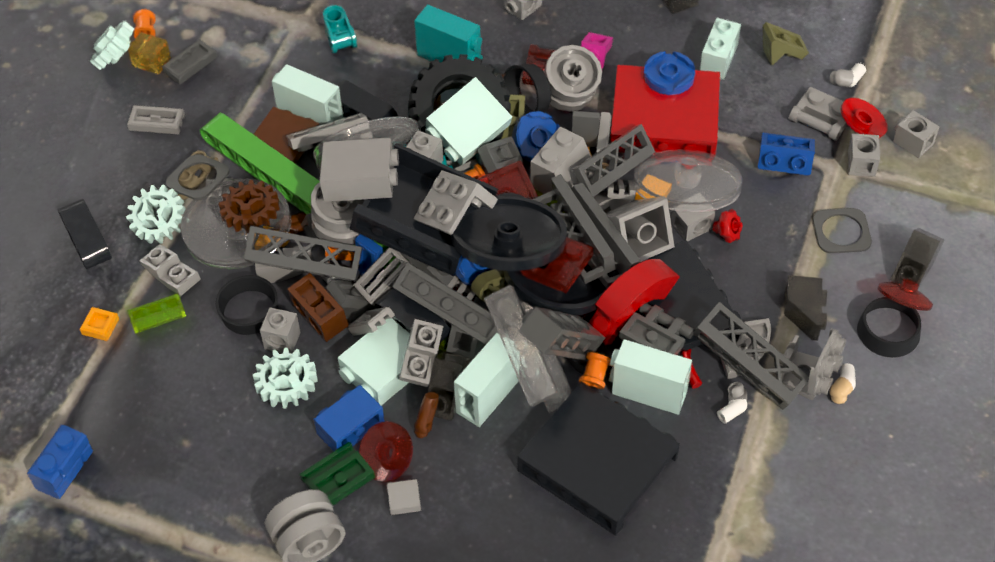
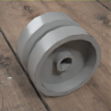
M576 45L563 46L554 51L543 71L551 89L550 105L558 110L568 112L580 110L590 103L602 77L600 61L586 48Z
M320 182L315 185L311 194L312 229L316 236L322 240L354 245L355 238L360 234L350 230L351 219L358 204L362 205L365 199L324 202Z
M307 490L284 499L270 511L264 522L271 540L276 543L277 552L283 562H317L332 553L345 537V529L339 517L334 514L332 504L327 495L320 490Z

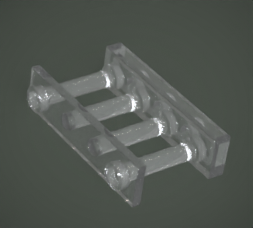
M509 285L485 297L484 300L529 405L534 407L544 402L548 412L551 414L560 407L572 393V390L557 356L544 354L518 332L523 325V317L534 308L524 301L520 302L514 287Z

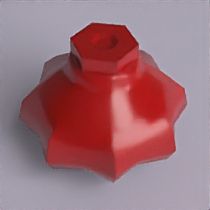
M733 209L722 212L719 220L713 223V231L716 234H720L727 243L740 239L743 227L740 217Z

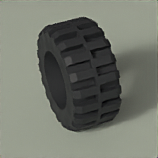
M459 54V59H453L452 55L444 56L443 62H439L438 59L430 62L429 68H423L418 73V79L414 80L411 86L407 114L412 134L415 135L417 130L426 133V118L434 112V101L438 95L450 89H462L475 77L510 114V93L508 88H504L505 81L501 75L495 76V68L490 64L487 67L483 66L482 59L475 57L474 61L468 60L467 55ZM502 131L498 136H496L491 142L500 140L503 136L504 131ZM443 146V155H445L447 161H450L444 152L445 147Z

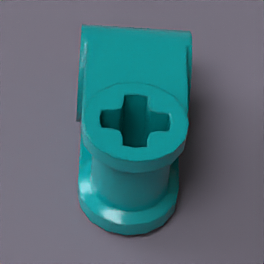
M337 5L327 7L323 12L325 33L328 37L332 53H337V50L350 46L356 48L355 32L349 23L345 10Z

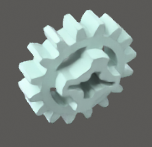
M125 20L120 22L115 28L109 26L95 42L93 49L96 52L91 57L90 63L99 70L104 68L107 63L111 62L114 65L130 47L129 37L133 34L134 28Z
M151 185L150 192L141 189L142 196L140 198L133 196L132 198L136 202L135 205H128L127 207L132 212V214L126 216V219L132 223L129 228L136 233L135 235L139 239L143 240L145 238L150 244L153 243L154 239L162 244L163 237L165 236L172 240L173 231L181 232V229L178 227L179 223H186V220L181 216L187 213V209L182 205L184 200L178 196L174 189L168 190L165 185H161L159 190L154 185Z
M284 348L283 354L273 350V357L263 356L264 365L256 364L257 373L253 374L256 392L261 395L263 402L270 399L272 407H275L278 402H282L283 408H287L288 402L298 406L299 398L307 401L309 399L307 391H315L314 383L318 382L315 364L310 362L308 354L301 357L299 349H296L293 354L289 353L288 348Z

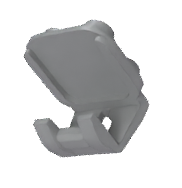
M830 329L829 339L820 357L798 352L799 336L795 335L791 339L784 356L797 367H806L810 370L809 381L798 393L799 395L814 400L817 394L821 395L823 393L827 395L833 381V378L830 376L833 371H839L843 361L841 354L846 344V339L841 338L842 335L838 334V330ZM791 372L781 373L782 384L791 390L801 381Z

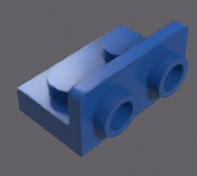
M762 132L758 168L810 175L815 153V139Z

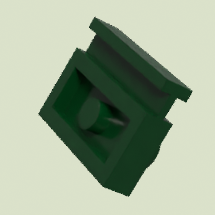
M349 441L300 473V478L309 490L324 492L333 506L374 479L375 472L359 452L352 447Z

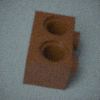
M308 273L287 288L293 306L325 342H328L349 326L344 309L311 273Z

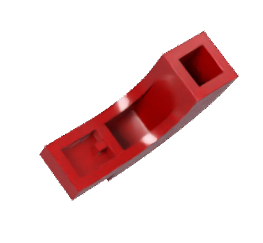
M650 259L633 266L615 280L595 304L599 308L589 321V324L606 337L603 340L605 345H611L629 318L645 303L654 299H665L680 276L661 259Z

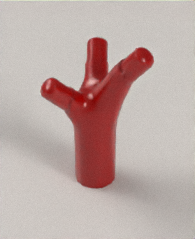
M691 349L682 351V356L691 359ZM692 363L689 384L692 389H695L702 385V381Z

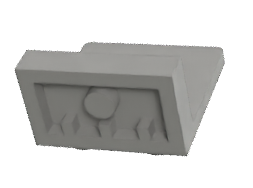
M441 170L426 198L419 206L414 219L419 223L452 235L469 205L480 208L482 205L493 209L498 199L477 182Z

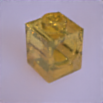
M142 32L130 43L128 48L133 67L160 74L163 70L162 66L171 58L167 40Z

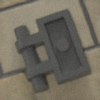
M645 303L640 307L639 312L646 315V317L635 312L619 332V339H625L677 355L685 343V339L679 335L681 334L690 339L695 329L686 325L685 320L679 317L675 319L664 313L663 308ZM659 322L660 324L668 327V329L658 325L657 323Z

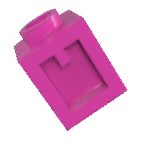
M589 32L581 43V47L591 51L600 61L601 69L604 67L606 54L612 47L613 37Z

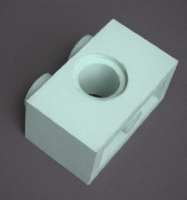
M716 18L702 52L700 71L720 72V79L724 80L738 46L741 24Z

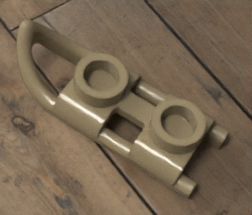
M197 150L192 154H200L208 157L204 151ZM207 164L191 166L182 172L179 177V184L189 190H196L214 167ZM198 169H201L203 173L199 177L194 175ZM178 194V196H180L183 200L189 198L182 194Z

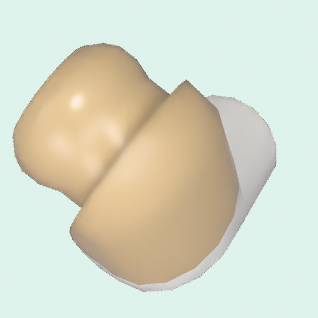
M846 363L841 366L840 377L830 387L831 400L836 404L846 402L847 395L855 388V368L852 364Z

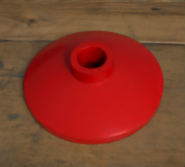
M848 98L842 103V117L853 131L859 134L879 135V138L886 134L887 122L875 106L859 98Z

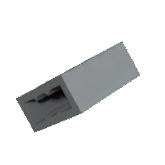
M391 138L323 142L320 185L324 202L392 198L393 186L398 185L397 169L394 166H399L398 149H393Z

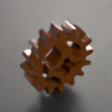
M249 180L248 185L239 182L238 188L229 187L230 194H222L223 201L219 202V212L222 221H225L228 228L234 226L235 232L245 228L246 233H249L250 226L261 228L260 225L262 224L270 226L269 219H276V211L280 210L277 192L273 191L271 185L265 187L264 181H260L257 185L254 184L253 180Z

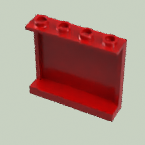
M617 65L610 143L635 126L642 124L655 150V153L652 155L715 159L718 136L720 72L695 70L694 83L687 91L681 94L666 95L652 90L645 83L643 66ZM637 135L634 136L633 146L635 147L642 146ZM619 146L618 152L625 153V149Z

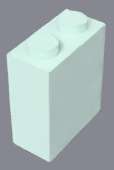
M287 64L273 77L272 86L277 108L288 110L304 118L313 119L319 125L343 119L339 86Z
M475 77L426 118L425 127L427 129L425 131L429 135L442 139V145L445 147L444 152L451 161H457L463 166L478 153L477 148L491 142L510 125L512 116Z
M392 318L386 319L384 325L376 326L378 329L375 332L367 333L338 357L341 378L348 384L353 383L356 387L361 385L381 406L409 383L399 380L410 333Z
M496 333L454 381L456 413L478 427L484 423L521 379V347L513 339L505 338Z
M624 339L620 350H614L610 361V366H613L609 376V381L613 382L612 394L679 415L688 391L692 360Z

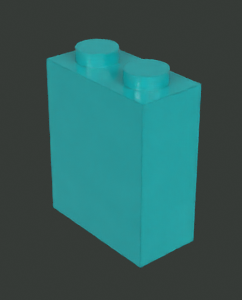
M428 4L414 20L417 56L431 62L435 59L443 62L444 56L452 55L453 59H459V54L467 55L468 60L474 61L475 57L483 60L481 55L482 37H480V25Z

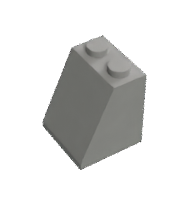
M560 126L531 160L532 200L552 191L551 178L561 174L571 190L573 185L579 184L573 169L591 157L583 137ZM588 168L584 170L588 179L593 177L594 171ZM555 199L545 205L550 207L551 204L557 203V200Z
M666 197L639 199L606 212V215L641 261L675 247Z

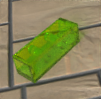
M178 293L127 310L135 334L186 317Z

